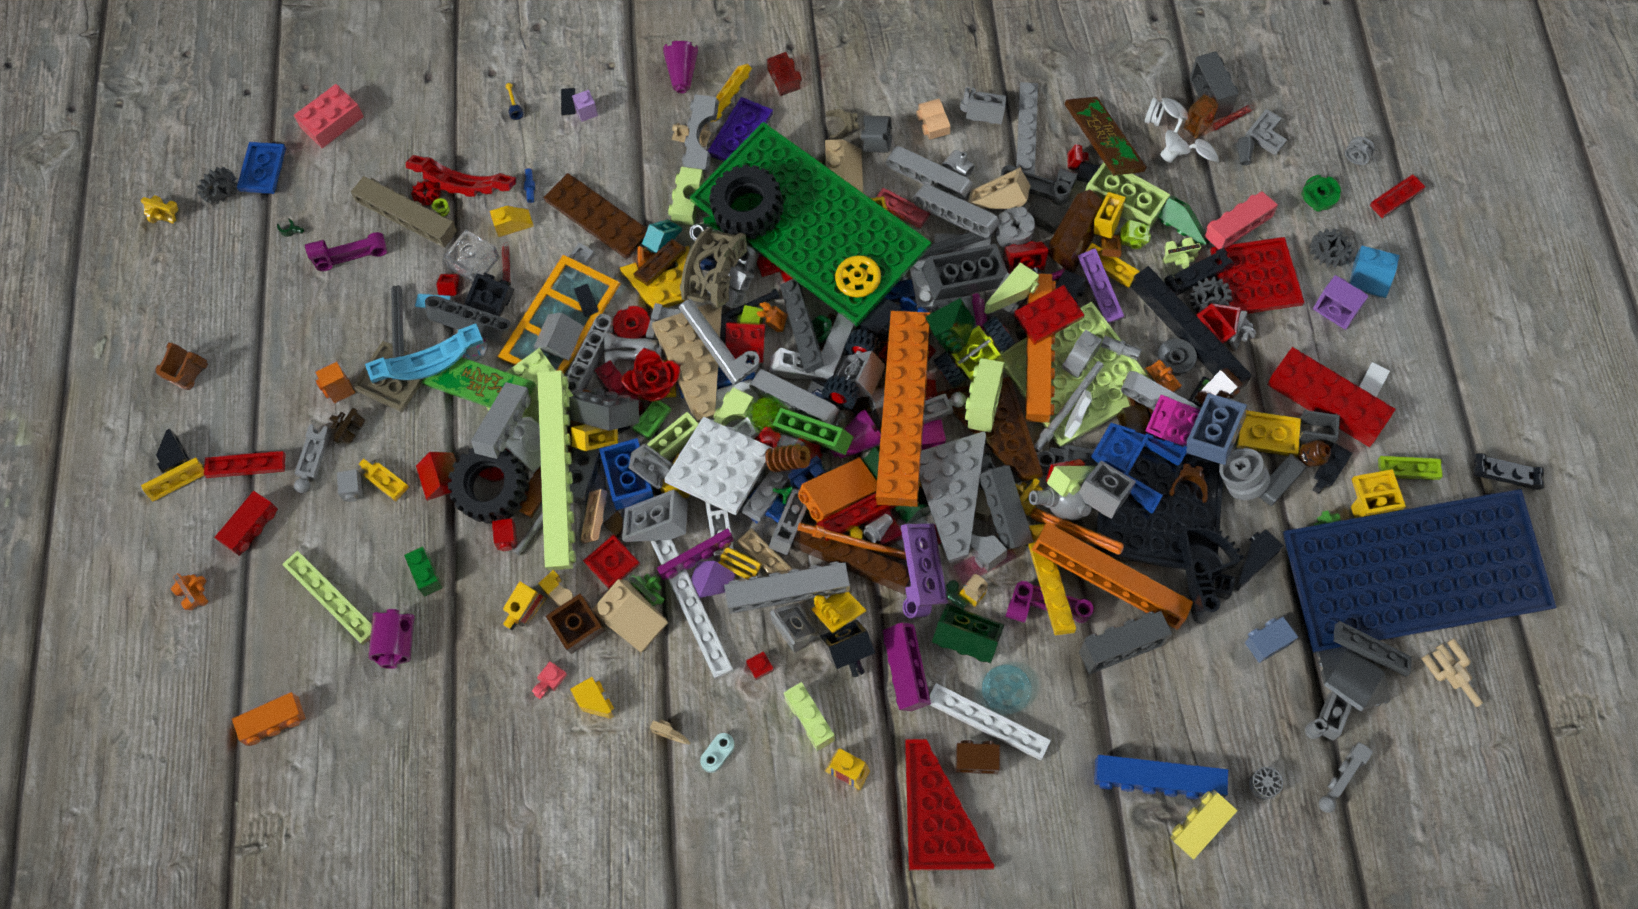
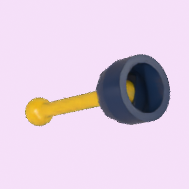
M507 83L505 87L509 91L512 103L508 113L511 119L519 120L523 117L524 113L521 106L515 104L512 84Z

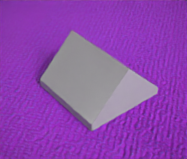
M563 313L548 314L533 348L535 350L540 348L544 353L569 361L584 327Z
M798 603L777 608L770 612L771 621L794 653L820 636V633Z

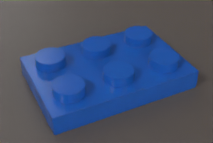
M249 142L237 184L239 192L275 194L286 151L284 144Z

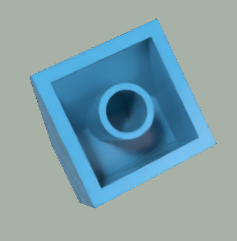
M1361 246L1355 256L1349 284L1361 289L1364 293L1386 298L1397 270L1400 255Z

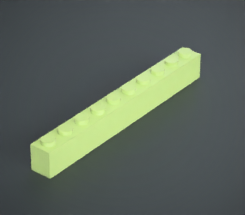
M561 370L538 372L545 568L549 571L573 569V563L576 562L575 551H572V543H575V533L571 529V523H574V513L571 511L570 505L573 503L572 491L570 492V484L573 483L572 473L569 472L572 457L571 453H568L571 437L569 433L567 434V426H570V417L566 410V407H569V397L566 395V388L569 387L567 376L565 377Z

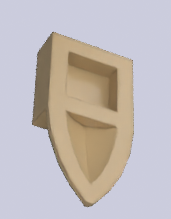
M653 720L650 726L652 733L679 743L691 744L684 735L675 731L669 722L664 720L656 722Z

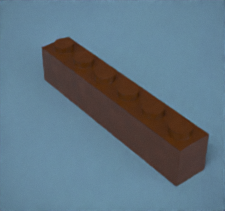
M798 531L793 540L795 549L828 563L836 561L845 563L847 571L905 595V588L909 587L908 567L871 551L835 540L826 541L824 537L821 539L812 537V534Z

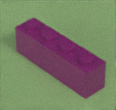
M901 622L884 629V644L887 650L888 664L891 669L892 683L895 688L896 703L899 710L912 712L931 705L914 624Z

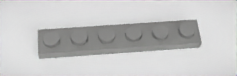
M1020 82L1016 169L1021 167L1023 172L1035 175L1038 83Z

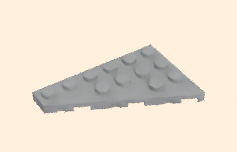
M985 431L925 449L921 452L919 481L949 563L969 557L980 480L979 474H981L986 440Z

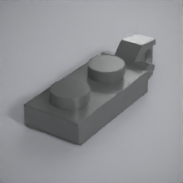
M1072 445L1060 446V449L1052 447L1049 449V452L1053 453L1055 461H1058V463L1081 459L1085 462L1084 466L1098 465L1091 457L1095 449Z

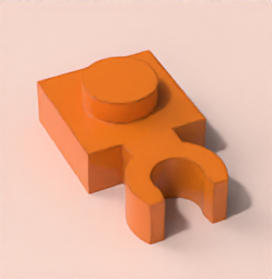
M767 302L760 303L764 311H758L757 315L761 318L765 317V324L776 332H782L788 315L778 307L770 306Z

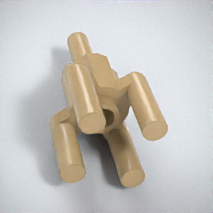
M1454 638L1449 640L1447 644L1458 657V661H1455L1443 643L1436 647L1437 650L1432 653L1444 668L1442 671L1429 654L1421 658L1438 681H1443L1447 678L1454 689L1459 687L1463 689L1475 707L1483 704L1482 700L1468 683L1472 680V676L1465 667L1470 665L1471 661Z

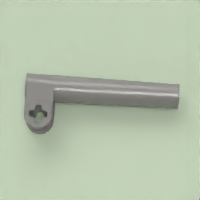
M692 299L684 301L679 306L685 318L733 386L758 369V354L748 351L735 359ZM747 359H749L750 361L754 360V364H747Z

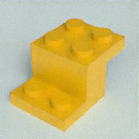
M1393 469L1353 476L1351 479L1357 495V499L1351 505L1354 518L1399 511L1406 507Z

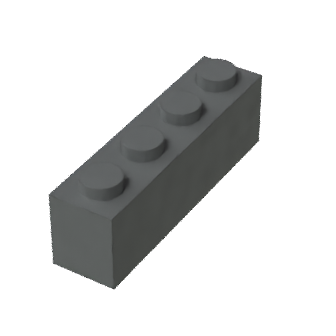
M1010 466L990 469L979 474L999 541L1007 551L1033 543Z

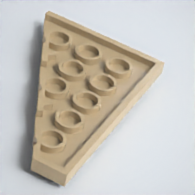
M710 304L697 307L720 337L722 306L718 309L713 308ZM683 313L653 322L652 328L667 361H675L680 366L677 382L697 423H700L703 417L708 419L714 418L718 363Z

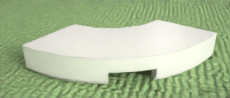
M1084 390L1069 417L1064 436L1071 439L1082 424L1083 416L1092 401L1091 392Z

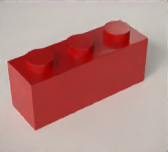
M253 491L214 538L240 556L249 548L253 539L261 534L267 522L275 517L278 509L272 502Z

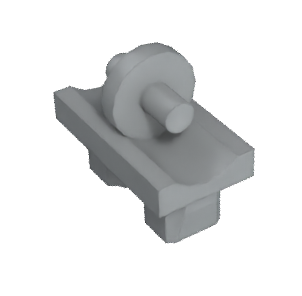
M1241 311L1239 315L1237 333L1226 341V343H1230L1231 349L1237 350L1241 340L1247 341V339H1252L1256 335V331L1253 329L1254 325L1249 323V320L1246 318L1248 314L1246 311Z

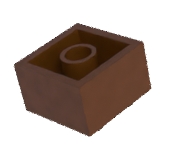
M581 593L545 616L565 649L571 654L606 631Z

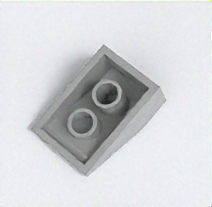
M674 489L625 508L622 540L624 542L671 540L686 534L688 502Z

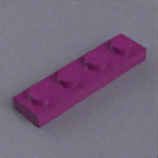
M727 528L657 567V570L663 581L665 579H672L681 570L690 569L695 566L699 560L710 558L715 551L728 548L731 542L734 541L733 536Z

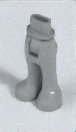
M605 332V363L609 360L613 364L618 360H635L643 348L655 351L660 355L661 359L666 358L657 340L650 338H621L613 333ZM628 347L635 348L636 350H619L613 348Z

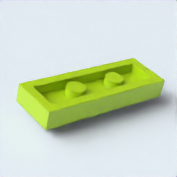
M1380 456L1378 458L1379 472L1393 469L1396 478L1440 480L1443 477L1441 459Z

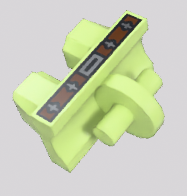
M1192 237L1182 240V247L1178 248L1175 241L1166 242L1163 259L1165 264L1175 262V265L1181 264L1183 269L1189 267V263L1194 262V258L1198 257V250L1201 249L1200 243L1195 244Z

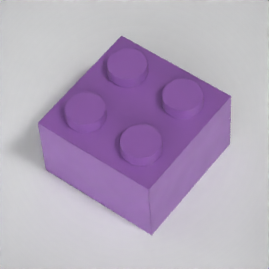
M1335 275L1323 290L1313 310L1346 330L1369 296L1361 289L1349 284L1345 279Z

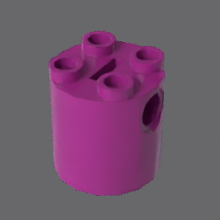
M387 609L386 613H373L368 658L385 669H395L398 664L410 662L415 615L399 614L397 609Z

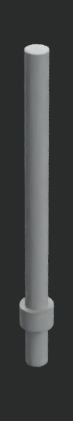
M1096 362L1050 425L1040 433V438L1034 445L1036 452H1039L1045 443L1052 439L1054 431L1104 366L1102 362Z

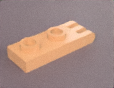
M598 489L589 492L581 534V542L583 544L599 539L604 507L607 502L606 490Z

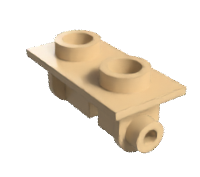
M680 123L673 124L672 131L674 133L672 140L685 143L686 136H689L690 129H688V126L680 125ZM704 128L700 132V144L702 147L707 146L711 132L706 131Z

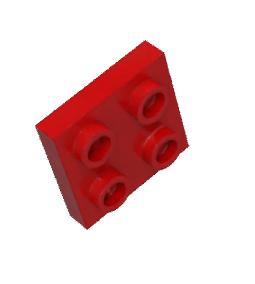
M727 322L726 347L734 358L737 359L745 352L753 351L758 354L759 363H763L765 324Z

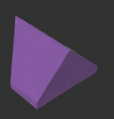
M698 561L691 581L701 598L725 593L724 585L733 581L736 574L716 561Z

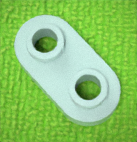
M727 733L718 734L702 754L700 763L706 772L714 773L718 771L733 752L735 743L731 735ZM722 740L728 742L724 747L720 746ZM710 757H713L715 759L714 763L712 764L707 763V760Z

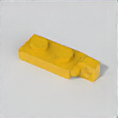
M363 458L358 464L365 471L363 474L365 478L395 502L409 488L405 482L379 462H375L372 465Z

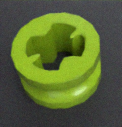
M439 198L432 203V209L440 216L445 217L449 214L450 207L445 199Z

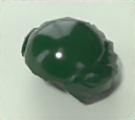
M820 315L811 321L819 344L828 339L832 328L831 320L824 315Z

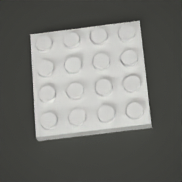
M703 417L665 477V483L736 515L767 464L765 459L766 451L772 447Z

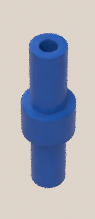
M527 168L525 169L524 190L526 191L527 202L533 203L535 181H533L532 169Z

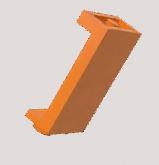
M859 457L803 483L798 496L800 501L810 511L811 517L819 522L875 494L877 481Z

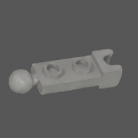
M955 392L950 399L947 398L946 394H942L926 400L924 424L952 414V406L962 407L966 402L965 395L961 392Z
M313 424L308 426L305 435L307 438L294 473L297 477H300L294 483V488L299 493H306L310 489L308 479L316 480L326 447L329 445L332 432L327 426H324L320 433L314 428Z
M1360 742L1351 748L1346 756L1347 760H1344L1338 769L1341 771L1338 778L1333 777L1327 786L1330 788L1327 796H1323L1319 800V808L1323 812L1331 813L1335 810V800L1342 794L1358 767L1360 768L1366 764L1371 757L1373 751Z

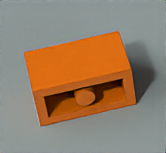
M337 362L315 372L318 377L315 381L319 389L323 391L327 399L331 398L334 404L355 394L348 377Z

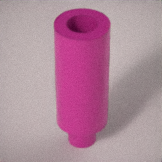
M976 293L972 295L977 326L979 325L985 331L986 329L982 325L987 322V316L984 312V299L980 298V294Z

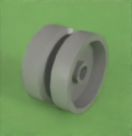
M1243 448L1232 451L1226 465L1220 464V475L1229 494L1236 499L1252 500L1259 497L1267 490L1270 484V475L1262 456L1253 449Z

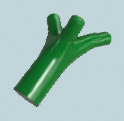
M793 487L773 488V492L783 495V504H786Z

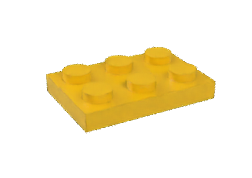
M1246 410V418L1237 437V448H1248L1259 452L1285 456L1293 454L1297 457L1301 418Z

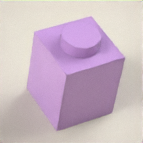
M589 90L572 96L581 122L598 116L595 102Z

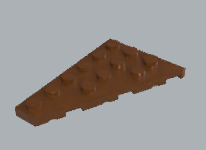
M1010 377L1003 378L992 431H985V445L1005 465H1009L1010 469L1022 481L1041 478L1043 472ZM970 385L937 392V396L946 394L947 398L950 399L955 392H961L965 395L967 401V397L970 398L971 394L969 393ZM966 402L962 407L952 406V414L968 428V420H965ZM969 429L973 434L984 432L980 430Z

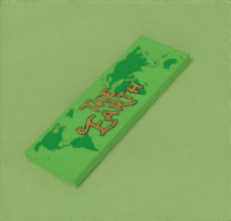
M462 357L448 369L424 378L422 381L425 386L491 408L506 382L527 387L529 396L536 386L533 381Z

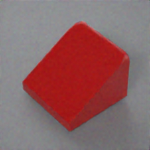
M440 274L436 282L438 295L455 296L458 289L459 274Z

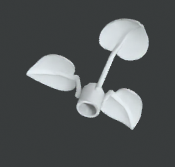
M1162 98L1165 110L1171 116L1178 118V124L1174 131H1166V147L1160 153L1161 157L1166 162L1171 163L1178 155L1189 154L1191 148H1196L1197 153L1202 157L1219 163L1216 151L1205 140L1196 139L1195 144L1189 146L1186 141L1180 138L1177 132L1183 119H1188V113L1177 101Z

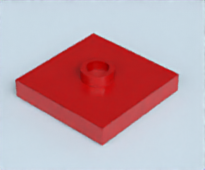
M614 534L583 560L586 566L608 589L618 579L623 580L640 565V562Z

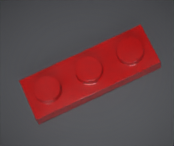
M1412 174L1372 201L1370 207L1381 218H1384L1421 193L1426 186Z

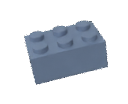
M1208 393L1187 439V453L1226 465L1246 418L1247 404Z

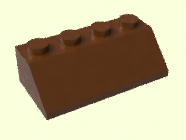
M1091 189L1076 195L1047 246L1048 255L1065 270L1072 273L1075 272L1080 263L1078 255L1085 253L1095 236L1094 219L1103 203V200Z

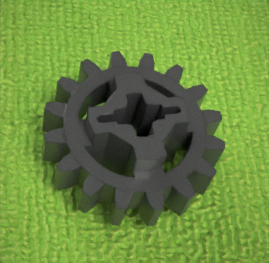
M216 167L215 171L210 169L208 174H204V180H199L201 185L197 186L199 189L198 194L206 203L213 204L215 202L219 204L220 200L225 201V197L231 196V191H235L233 186L237 185V182H235L237 177L225 167L221 169Z
M1326 228L1324 233L1319 231L1317 235H1314L1309 246L1312 248L1310 254H1315L1313 260H1320L1319 265L1326 263V268H1328L1332 264L1336 268L1338 264L1342 266L1350 258V254L1353 251L1350 248L1352 242H1347L1349 237H1343L1342 231L1336 233V229H1333L1332 232H1329Z
M1215 277L1211 281L1205 278L1204 283L1198 281L1199 287L1193 286L1194 293H1190L1192 299L1190 300L1191 306H1194V311H1199V313L1211 303L1230 306L1228 302L1233 301L1229 284H1223V279L1217 282ZM1221 291L1224 293V298L1221 296ZM1199 297H1200L1201 300H1202V304H1200L1199 301H1198V300H1199Z

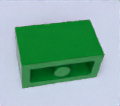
M423 546L404 555L417 588L424 597L443 588L431 558Z

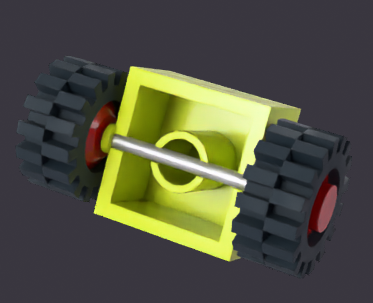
M996 316L982 324L990 336L987 337L978 325L972 330L967 346L963 347L960 352L952 354L956 359L955 362L946 351L933 360L953 388L966 380L959 369L960 367L969 379L974 381L975 365L979 366L980 358L1000 362L1005 361L993 345V340L1002 352L1016 344L1009 335L1010 333Z

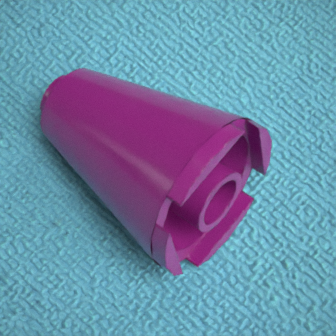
M672 41V45H664L663 54L672 88L677 93L683 94L691 88L698 56V46H692V42Z
M865 409L844 428L845 431L853 436L846 455L833 450L830 451L835 458L839 456L842 459L880 445L881 434Z

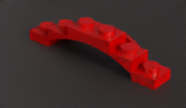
M412 155L406 161V169H411L414 172H423V179L430 180L433 183L440 182L441 190H446L449 193L464 194L467 197H475L479 192L492 194L496 189L510 191L516 184V177L503 173L492 176L467 175L447 168L430 157Z

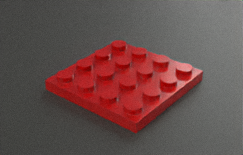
M1285 237L1231 244L1225 248L1228 258L1233 260L1234 265L1230 269L1218 274L1217 278L1218 281L1223 279V284H1229L1233 299L1232 302H1228L1230 306L1239 307L1240 313L1241 311H1246L1248 314L1303 306V295ZM1211 247V255L1215 254L1216 251H1218L1219 249L1217 247ZM1221 260L1217 261V262H1216L1217 265L1221 264L1222 261H1221Z

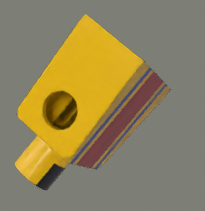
M519 581L503 607V610L509 614L503 625L513 631L519 621L528 624L547 598Z
M839 748L832 756L825 772L861 790L870 773V769L866 762Z

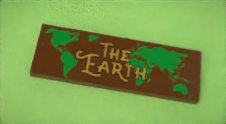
M1097 96L1067 99L1064 105L1113 176L1145 172L1147 166Z

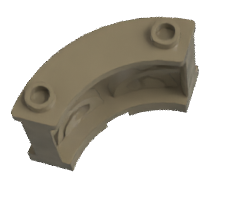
M711 227L700 233L685 261L680 285L681 298L683 300L692 299L693 301L710 304L713 308L717 309L729 301L731 277L728 275L731 267H735L739 259L747 252L746 234L738 233L737 235L713 231ZM714 254V258L718 262L716 268L710 270L704 277L700 263L709 255ZM696 290H701V294H697ZM708 291L711 293V297L707 296Z

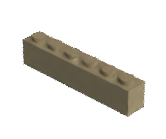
M363 176L351 191L357 203L443 248L446 247L457 232L454 221L449 217L440 216L435 210L425 208L418 201L413 202L409 200L406 195L394 192L389 186L384 187L373 178L369 179Z

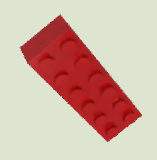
M1291 347L1267 383L1269 387L1309 411L1340 415L1339 429L1369 448L1396 410L1394 407L1294 347Z

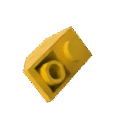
M590 677L570 688L582 712L609 719L614 717L611 711L615 708L609 698L604 699L602 693L605 690L600 681L595 682L593 677Z

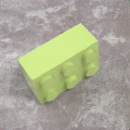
M980 358L979 366L975 365L974 381H971L969 390L971 394L970 398L967 397L965 407L967 409L965 420H968L969 429L986 432L992 431L1002 388L1004 362Z

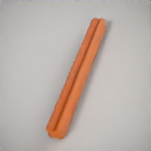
M1034 508L1031 512V518L1043 524L1047 522L1072 536L1118 555L1124 549L1121 542L1038 508Z

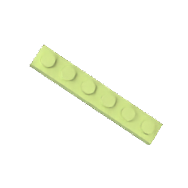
M298 550L282 564L362 645L370 640L372 624Z

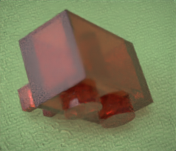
M786 52L766 59L767 70L780 96L800 89V81H802L800 72L795 70L794 61L788 57Z

